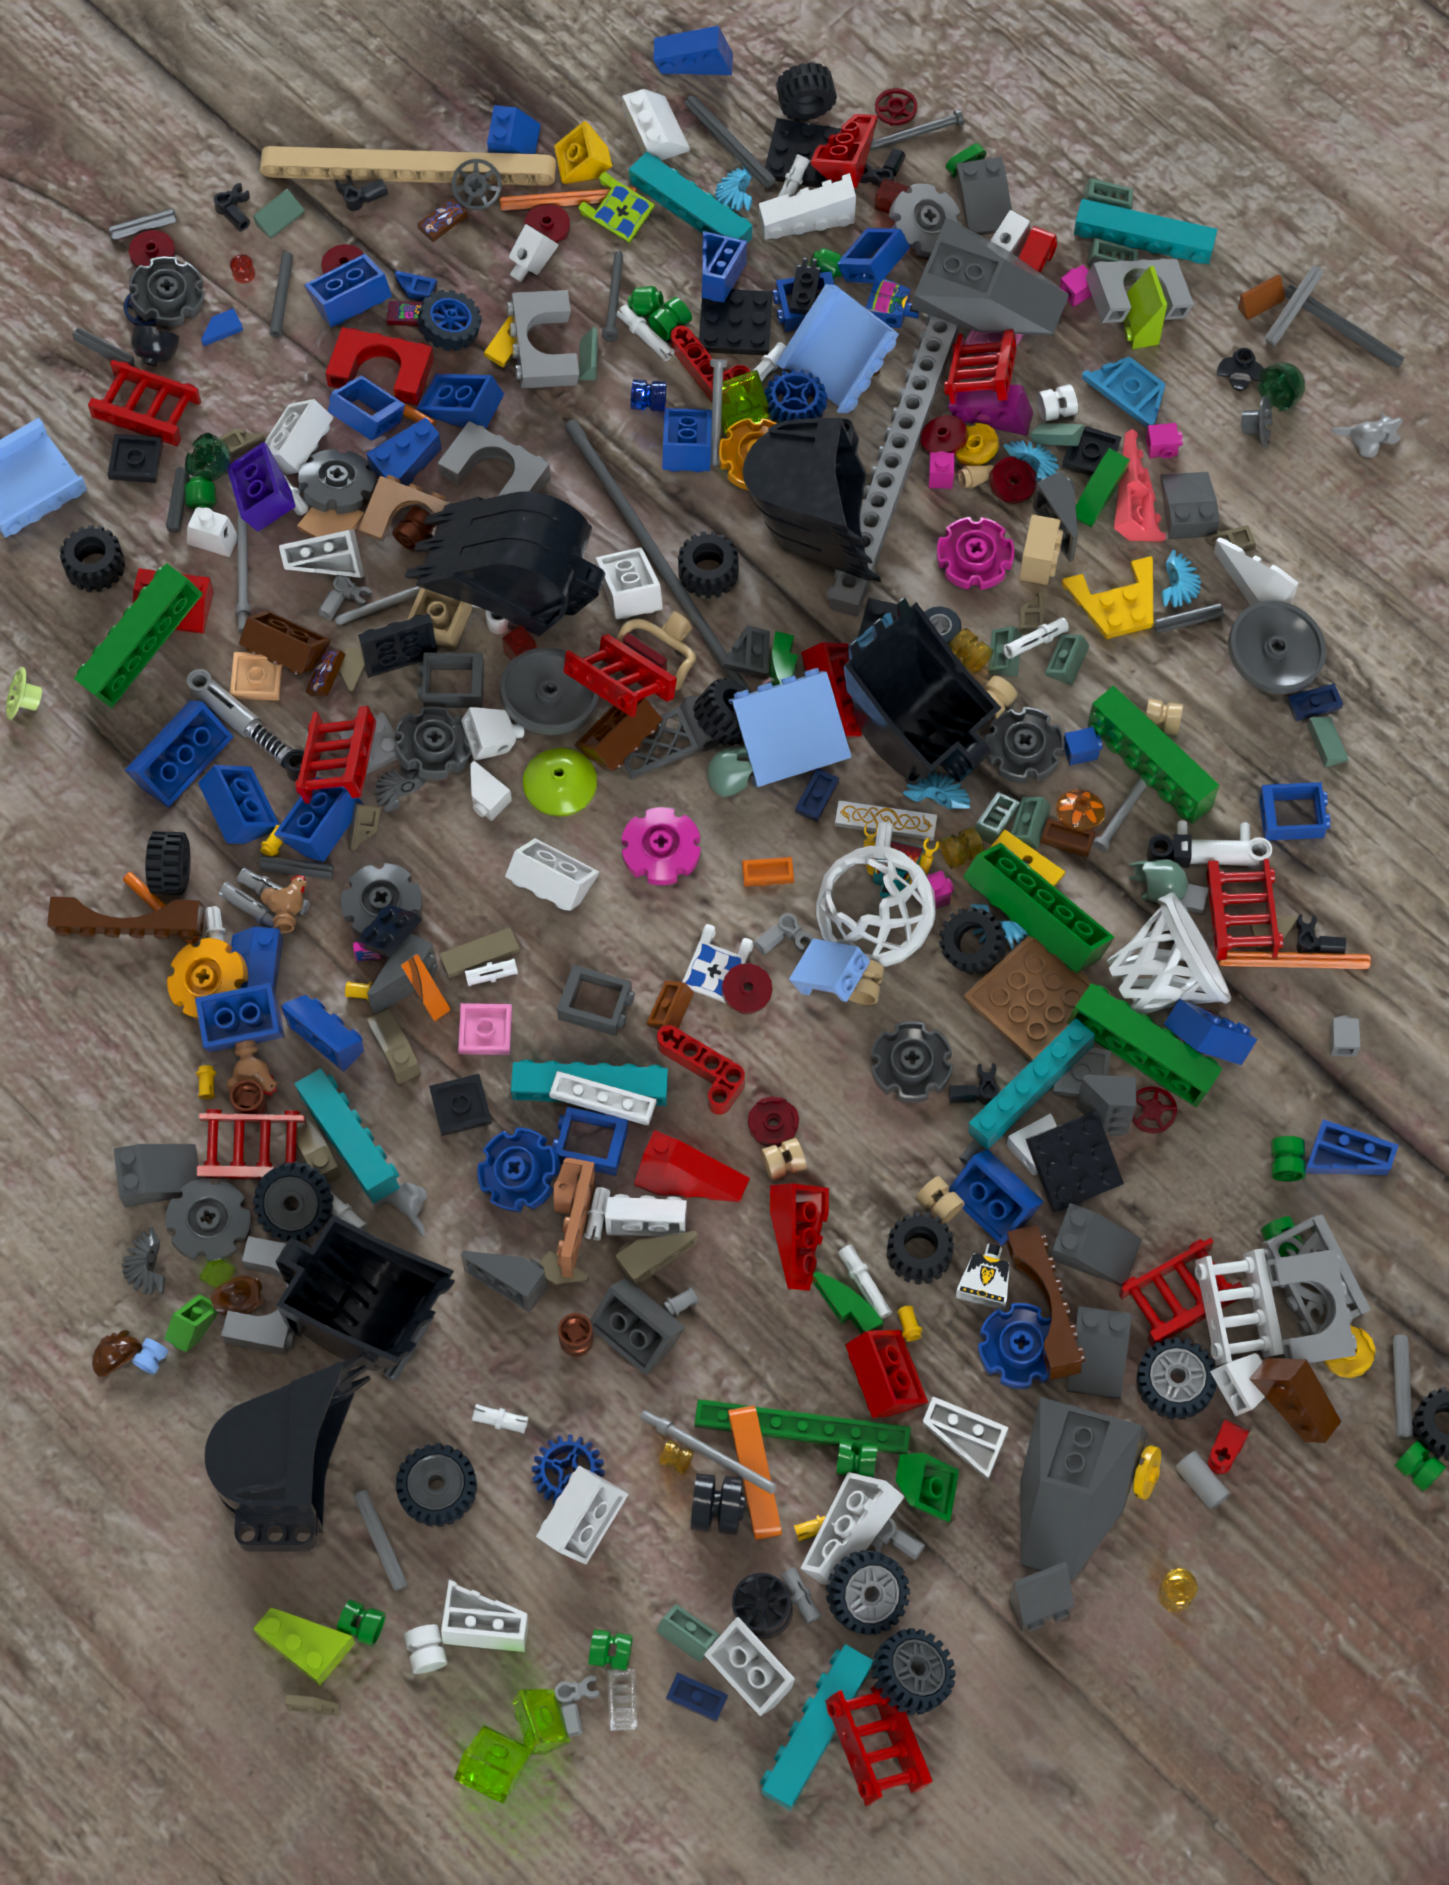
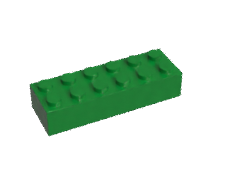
M165 563L163 567H160L155 572L154 578L149 585L140 591L133 605L124 611L123 617L117 625L111 627L102 644L95 647L92 656L86 664L79 667L74 680L112 709L203 593L185 576L168 563Z
M1114 685L1092 703L1088 721L1089 728L1093 727L1095 734L1100 735L1112 753H1117L1129 769L1135 770L1147 786H1152L1158 792L1159 797L1165 803H1170L1176 809L1179 817L1194 824L1214 806L1219 784Z
M1001 842L977 854L963 876L974 890L982 893L992 905L1000 908L1011 921L1019 924L1030 937L1037 939L1045 946L1049 953L1056 955L1064 962L1068 969L1076 973L1100 960L1115 938Z
M1093 983L1089 985L1066 1022L1069 1025L1075 1018L1078 1019L1095 1034L1094 1042L1107 1050H1111V1053L1195 1108L1202 1101L1223 1069L1218 1066L1219 1064L1216 1060L1208 1056L1204 1057L1186 1042H1181L1175 1038V1035L1170 1030L1158 1027L1147 1015L1135 1012L1124 1000H1117L1109 995L1108 990L1100 985H1094Z

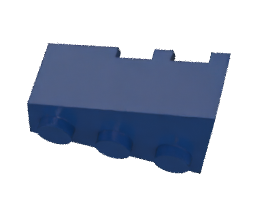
M425 417L367 452L370 470L375 472L377 479L380 476L386 478L387 475H391L400 479V484L410 485L414 481L415 475L421 469H424L442 449L440 435Z

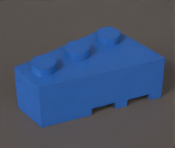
M719 26L654 38L653 60L661 74L732 75L733 52Z
M703 231L702 298L715 302H724L746 265L747 241Z
M1182 999L1178 1000L1164 1023L1168 1029L1196 1051L1239 1065L1243 1064L1258 1040L1250 1034L1251 1029L1240 1022L1235 1024L1228 1018H1221Z
M1323 1119L1306 1165V1173L1387 1175L1391 1170L1399 1145Z

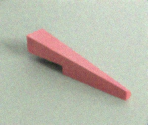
M1131 429L1125 433L1123 456L1130 459L1129 468L1119 482L1114 529L1129 541L1162 542L1166 539V534L1160 531L1158 524L1162 519L1160 514H1155L1154 501H1156L1148 469L1143 468L1141 458L1144 454L1141 449L1138 450L1136 438L1138 433Z

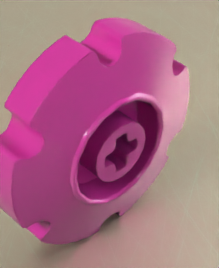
M970 517L950 524L946 528V537H940L938 540L936 553L938 567L946 569L945 578L954 585L964 589H970L972 585H977L980 590H984L1002 582L1005 579V570H1011L1014 560L1012 539L1004 538L1006 530L998 523L987 518H981L979 522H973Z
M659 807L646 810L644 818L640 819L635 816L630 820L621 838L622 845L627 847L622 850V858L630 873L636 878L642 875L647 876L648 883L652 885L673 884L677 882L679 874H684L685 876L691 874L699 862L701 848L696 846V844L700 843L698 828L688 816L676 817L674 809Z

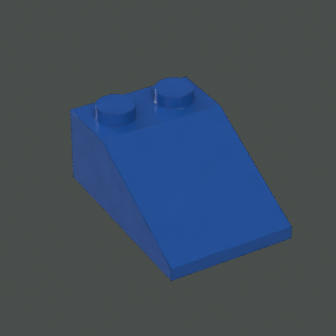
M435 374L416 410L429 417L460 428H464L468 421L487 428L504 393L492 375Z
M665 408L662 470L672 472L687 470L698 473L710 471L712 410Z

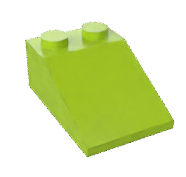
M1149 266L1126 293L1131 309L1123 321L1125 326L1124 337L1126 341H1130L1132 350L1160 343L1167 302L1155 267Z

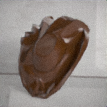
M239 1276L222 1283L213 1291L210 1297L212 1307L224 1315H227L228 1311L249 1314L255 1311L258 1306L265 1302V1300L259 1299L260 1291L262 1290L259 1278Z
M128 1330L121 1331L118 1334L112 1333L111 1336L107 1335L101 1339L92 1359L93 1371L98 1377L106 1376L127 1363L138 1350H142V1345L136 1338L127 1336L129 1334Z

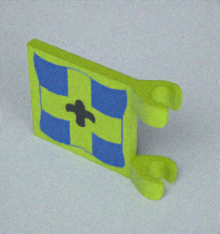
M603 172L599 177L600 183L611 190L599 208L595 210L589 204L582 202L578 209L584 217L595 221L630 243L654 209L655 204L618 182L608 173Z

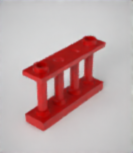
M1014 329L1005 330L1003 339L994 343L965 345L963 333L958 334L956 343H953V360L949 378L944 383L945 395H949L951 404H956L958 392L993 390V392H997L998 401L1008 400L1017 353ZM997 352V355L966 357V354ZM996 364L994 367L963 370V367ZM992 377V380L960 382L961 379Z
M112 360L110 365L115 378L104 399L91 398L88 403L91 417L144 436L162 437L163 442L178 447L181 435L176 425L189 402L200 405L201 398L198 388L189 383L183 384L138 369L127 362ZM124 380L137 384L125 406L119 407L112 404ZM146 387L158 391L146 414L134 412ZM167 394L180 398L168 421L163 422L155 419Z
M609 634L601 636L599 651L584 658L579 657L570 650L566 651L563 673L631 717L636 716L638 701L655 694L666 702L674 699L677 678ZM602 660L609 664L601 669L593 666V664ZM619 671L626 675V677L617 681L610 677V675ZM638 683L644 688L633 692L627 687Z
M368 705L359 706L357 717L349 721L324 724L318 712H313L311 723L308 724V737L299 778L295 783L296 791L301 795L305 804L310 803L313 790L344 787L349 792L351 798L362 796L377 723ZM354 730L353 736L350 739L324 742L325 733ZM350 749L349 755L346 758L319 761L321 752ZM346 768L345 774L342 777L315 780L317 771Z
M1269 859L1263 860L1262 871L1224 873L1223 870L1219 871L1218 861H1208L1206 879L1207 887L1209 888L1208 896L1216 960H1226L1227 952L1232 950V947L1271 946L1272 958H1277L1279 948H1283V933H1278L1272 883H1275L1274 868H1270ZM1262 881L1264 893L1226 894V892H1222L1221 886L1224 883ZM1265 903L1266 914L1229 915V913H1224V907H1227V904ZM1268 924L1269 936L1232 937L1227 935L1226 928H1229V926Z
M206 1109V1113H199V1119L201 1122H208L207 1161H204V1166L197 1165V1177L199 1179L261 1180L267 1172L275 1168L272 1167L270 1162L271 1123H287L285 1163L296 1162L297 1123L306 1124V1117L300 1115V1111L293 1110L284 1111V1115L222 1114V1110ZM219 1122H234L233 1162H230V1166H220V1162L217 1161ZM245 1122L260 1123L259 1162H256V1166H246V1162H243Z
M1211 1237L1205 1241L1202 1239L1195 1241L1189 1246V1250L1137 1279L1133 1276L1122 1283L1123 1287H1121L1119 1293L1121 1300L1132 1295L1151 1325V1331L1147 1338L1151 1347L1155 1343H1161L1167 1338L1170 1339L1206 1319L1201 1288L1185 1264L1197 1257L1201 1259L1210 1256L1208 1251L1211 1250L1214 1242ZM1176 1270L1195 1298L1196 1306L1189 1310L1182 1308L1163 1276ZM1222 1274L1215 1275L1217 1287L1219 1288L1218 1291L1244 1288L1240 1281L1232 1285L1227 1283ZM1153 1282L1174 1313L1173 1319L1166 1323L1160 1321L1140 1290ZM1240 1299L1220 1302L1221 1308L1224 1309Z
M875 1685L870 1688L872 1694L846 1700L842 1690L825 1700L827 1713L832 1718L857 1783L858 1793L863 1799L865 1807L872 1805L882 1798V1790L907 1784L910 1792L914 1793L921 1791L933 1782L906 1711L899 1712L897 1711L898 1705L894 1707L888 1705L887 1703L890 1698L886 1697L883 1699L880 1694L884 1690L882 1688L876 1689ZM876 1705L882 1720L856 1727L850 1711ZM886 1731L892 1746L866 1753L861 1737ZM896 1757L903 1773L877 1780L871 1764Z

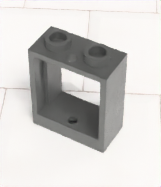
M424 653L423 662H419V677H423L422 684H418V698H422L424 707L483 708V653ZM432 670H472L471 693H431Z
M573 965L557 1008L558 1020L617 1036L619 1028L623 1029L626 1023L627 1014H624L626 1007L631 1006L634 1000L635 992L632 991L631 981ZM582 981L621 992L612 1019L573 1008Z

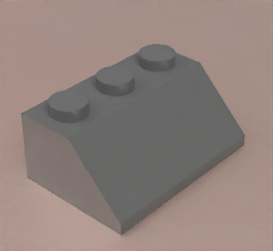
M1083 1075L1076 1108L1083 1115L1091 1111H1097L1105 1133H1108L1110 1136L1128 1134L1136 1108V1077Z
M624 1278L610 1286L590 1319L593 1331L645 1375H648L674 1347L686 1328L628 1278Z

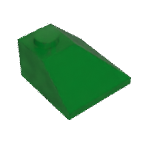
M925 1453L900 1454L895 1481L909 1504L945 1522H950L959 1469Z

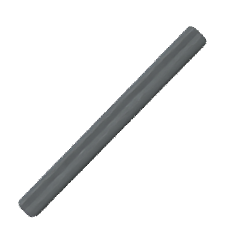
M688 96L685 106L765 188H771L776 181L771 173L696 96Z
M1290 284L1285 290V297L1291 299L1297 287ZM1310 295L1302 305V308L1393 367L1399 368L1403 363L1404 356Z

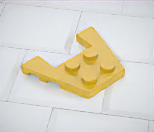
M1152 556L1131 561L1130 567L1136 580L1135 584L1097 594H1090L1083 574L1062 579V587L1068 590L1076 604L1085 610L1090 621L1105 639L1153 627Z

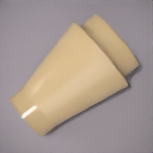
M964 466L963 469L958 471L960 486L972 489L988 481L993 466Z

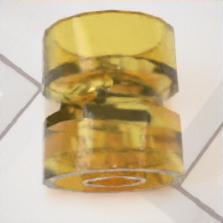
M968 628L961 630L949 644L959 660H963L962 664L972 674L979 672L989 662L994 651L985 642H978V636Z
M973 826L959 831L958 836L951 834L939 839L942 855L951 869L965 864L966 859L973 861L977 854L985 851L982 840Z
M1185 1569L1171 1570L1165 1575L1159 1587L1158 1599L1166 1610L1182 1612L1194 1600L1198 1591V1583L1195 1577Z

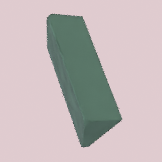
M287 189L254 215L255 226L271 239L301 216L305 210Z
M592 327L580 340L579 380L597 379L598 331L596 327Z
M1040 423L1031 431L1030 436L1034 444L1078 446L1085 426L1084 424Z
M1015 626L992 630L989 674L1018 676L1020 654L1012 659H1008L1003 652L1005 644H1009L1022 637V634Z
M1061 635L1045 671L1046 676L1067 684L1074 683L1089 649V644L1083 635Z
M1331 717L1309 718L1307 726L1324 767L1348 761L1349 759Z
M1022 797L1011 831L1012 835L1031 848H1039L1051 810V805L1044 797Z
M677 1604L661 1619L657 1628V1632L698 1662L705 1658L704 1654L720 1636Z

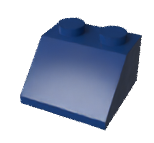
M494 105L487 140L488 153L536 154L541 128L540 123L516 107Z

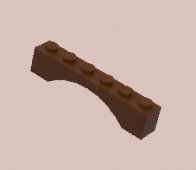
M50 897L47 926L55 935L64 937L70 936V933H80L84 937L104 934L106 937L118 938L120 934L129 935L132 938H144L145 935H154L158 939H169V936H179L181 939L192 940L194 936L202 937L205 907L199 900H173L165 907L150 914L139 917L118 918L97 913L83 905L75 897Z
M1038 1225L1008 1231L1007 1248L1014 1268L1024 1273L1036 1284L1049 1307L1051 1325L1043 1344V1360L1049 1379L1054 1380L1080 1374L1082 1362H1085V1355L1082 1346L1077 1347L1075 1339H1078L1075 1324H1070L1068 1319L1070 1316L1068 1302L1062 1301L1060 1295L1063 1294L1060 1279H1055L1053 1273L1056 1270L1054 1259L1052 1256H1048L1046 1249H1048L1046 1235L1040 1233Z

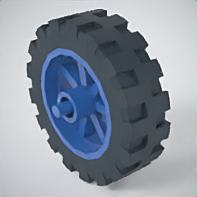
M439 290L436 294L434 292L429 294V297L423 300L417 319V325H420L419 332L424 334V339L428 343L432 342L434 347H442L446 351H450V349L459 351L462 347H469L471 342L474 343L482 321V316L479 315L480 309L478 306L475 307V302L471 298H466V295L461 292L460 294L455 293L456 291L449 290V292ZM460 322H465V325H466V326L463 327V326H462L461 324H459V323H460Z

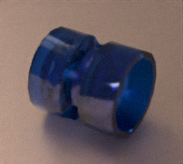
M633 379L631 410L644 411L646 408H649L652 412H664L667 382L653 380L651 384H648L647 380Z

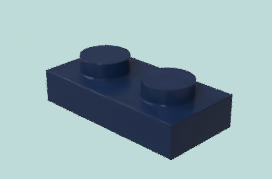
M1335 683L1288 696L1287 699L1295 721L1339 710L1343 706Z
M817 768L795 808V813L818 822L839 783V777Z
M678 1672L666 1696L667 1701L714 1722L718 1721L728 1698L727 1694Z

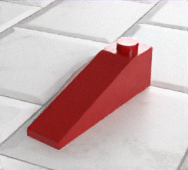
M854 114L841 126V131L837 135L832 134L828 138L827 144L819 145L816 148L811 159V165L827 180H831L832 183L843 180L842 176L850 173L853 187L857 188L863 176L878 115Z
M822 642L802 651L803 665L806 671L818 668L819 672H827L845 736H862V732L855 719L852 697L847 692L844 665L849 662V643Z
M654 1130L643 1153L634 1186L658 1196L679 1195L682 1198L702 1197L708 1198V1200L740 1202L750 1178L684 1142Z
M795 1183L770 1185V1215L787 1289L810 1291L817 1264L815 1253L817 1245H821L823 1239L820 1232L823 1222H827L829 1215V1188Z

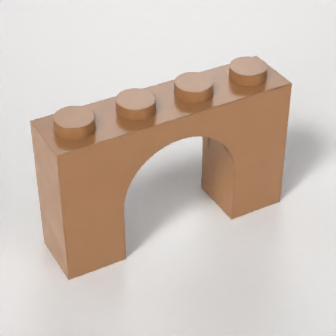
M387 475L386 478L380 476L358 530L361 534L384 542L391 522L400 509L409 505H421L433 513L443 511L446 504L451 503L446 502V497L432 492L431 495L423 493V488L417 485L410 484L408 487L400 484L401 480L394 476Z

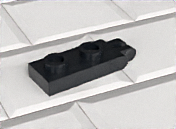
M803 257L802 265L797 264L790 313L807 315L814 304L821 267H817V259H812L811 266H807L808 258Z

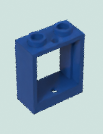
M866 228L842 256L837 265L845 282L880 284L909 250L910 246L901 229ZM879 249L876 252V254L871 259H869V257L875 252V250Z
M831 271L820 273L817 290L823 289L825 284L834 285ZM795 277L776 280V290H772L774 304L779 305L777 310L779 324L783 323L785 332L797 330L806 316L789 312L786 295L792 294Z
M361 375L331 393L328 412L373 441L401 423L405 404ZM358 399L377 413L370 416L352 404V402Z
M1322 782L1262 785L1259 793L1263 837L1268 841L1324 838L1326 830L1330 829L1331 820L1330 814L1325 812L1328 797L1327 792L1322 789ZM1313 800L1316 825L1277 826L1274 801Z
M567 1107L565 1115L561 1114L559 1118L558 1130H561L559 1139L555 1138L552 1145L557 1151L560 1164L563 1165L565 1158L594 1162L595 1172L617 1176L629 1129L628 1120ZM572 1120L615 1129L607 1159L565 1150Z

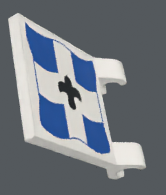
M706 924L682 982L686 983L696 993L726 1003L722 997L721 990L724 977L731 968L746 963L753 949V941L744 938L738 954L711 945L716 931L714 926Z

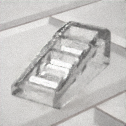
M627 1669V1671L607 1670L609 1729H636L635 1669ZM615 1681H630V1684H628V1685H613V1682H615ZM630 1692V1695H615V1696H614V1693ZM614 1704H631V1706L614 1707Z

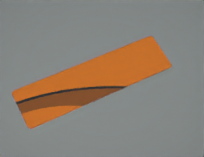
M416 954L404 962L401 967L432 1019L436 1021L449 1012L450 1008L419 955Z

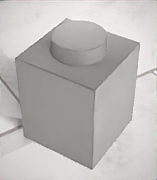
M1346 1015L1332 1019L1329 1027L1330 1056H1357L1360 1049L1359 1019Z

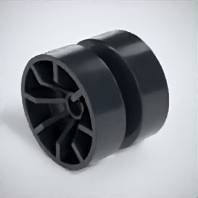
M696 1474L691 1515L692 1531L709 1532L713 1518H718L719 1534L737 1535L739 1520L743 1521L745 1493H742L743 1478L725 1476L720 1491L716 1490L715 1475Z
M754 1573L745 1577L736 1586L732 1596L733 1612L736 1618L739 1617L757 1638H774L787 1629L793 1617V1603L786 1586L779 1578L768 1573Z

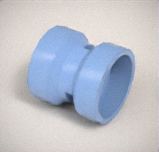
M146 1338L142 1344L141 1353L136 1354L132 1362L143 1371L155 1375L159 1369L158 1363L166 1357L169 1351L160 1343Z

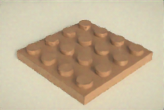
M1028 936L964 995L963 1000L1027 1059L1032 1061L1068 1026L1066 1022L1073 1009L1093 982L1082 972L1076 973L1068 969L1062 960L1056 955L1049 953L1045 946L1037 939Z

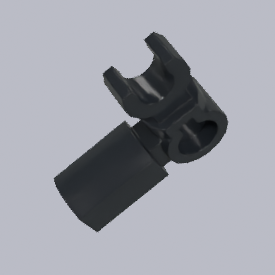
M893 148L881 170H874L870 165L866 164L864 168V173L866 174H863L860 183L871 182L872 185L877 186L881 191L891 190L894 186L893 177L900 170L906 158L905 153L902 150Z
M349 175L346 176L347 183L344 185L340 184L338 180L335 181L337 191L342 194L346 207L350 211L361 209L364 202L369 203L388 195L387 187L382 179L361 187V190L355 188L353 180Z
M237 183L233 186L232 191L228 190L227 192L217 193L214 197L215 211L220 215H224L241 232L249 227L250 219L236 205L238 202L249 200L250 194L248 190L239 193L243 189L242 184Z
M1299 914L1296 921V926L1299 929L1296 944L1298 953L1318 951V953L1345 954L1346 937L1319 936L1318 938L1315 936L1314 931L1317 922L1316 916L1312 915L1311 922L1307 924L1302 921V915Z
M995 1063L991 1064V1071L988 1073L982 1070V1064H978L976 1073L980 1079L979 1087H976V1085H949V1103H976V1100H979L983 1105H987L998 1094V1086L994 1079L997 1070Z

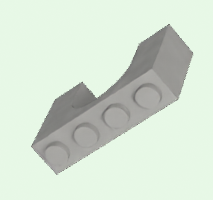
M1162 258L1159 260L1141 259L1138 261L1120 260L1117 262L1099 261L1093 263L1085 278L1101 322L1124 321L1131 309L1124 284L1135 283L1149 266L1155 267L1167 302L1164 320L1185 319L1194 303L1177 259Z
M568 290L512 293L510 302H507V316L512 317V323L509 324L510 337H514L515 344H512L513 358H517L518 365H515L516 380H520L521 388L577 385L579 378L577 353L545 354L536 350L527 337L529 330L536 325L568 322L571 312Z
M468 421L438 462L439 475L458 486L462 484L473 467L481 461L499 459L507 462L514 469V473L498 496L522 491L538 493L550 477V465L543 457H536L520 445L515 446L503 436L495 435L484 426L476 425Z
M248 1236L242 1257L244 1268L272 1274L283 1280L275 1261L286 1244ZM278 1309L265 1316H252L228 1311L221 1334L225 1344L284 1356L287 1355L288 1348L293 1347L295 1341V1334L287 1327Z
M1336 1249L1267 1260L1271 1287L1293 1283H1307L1316 1287L1322 1293L1327 1304L1326 1320L1317 1332L1308 1336L1281 1340L1284 1358L1307 1359L1308 1363L1355 1356L1357 1342L1354 1334L1351 1333L1350 1323L1352 1322V1315L1350 1309L1346 1306L1347 1288L1345 1282L1341 1279L1342 1261Z

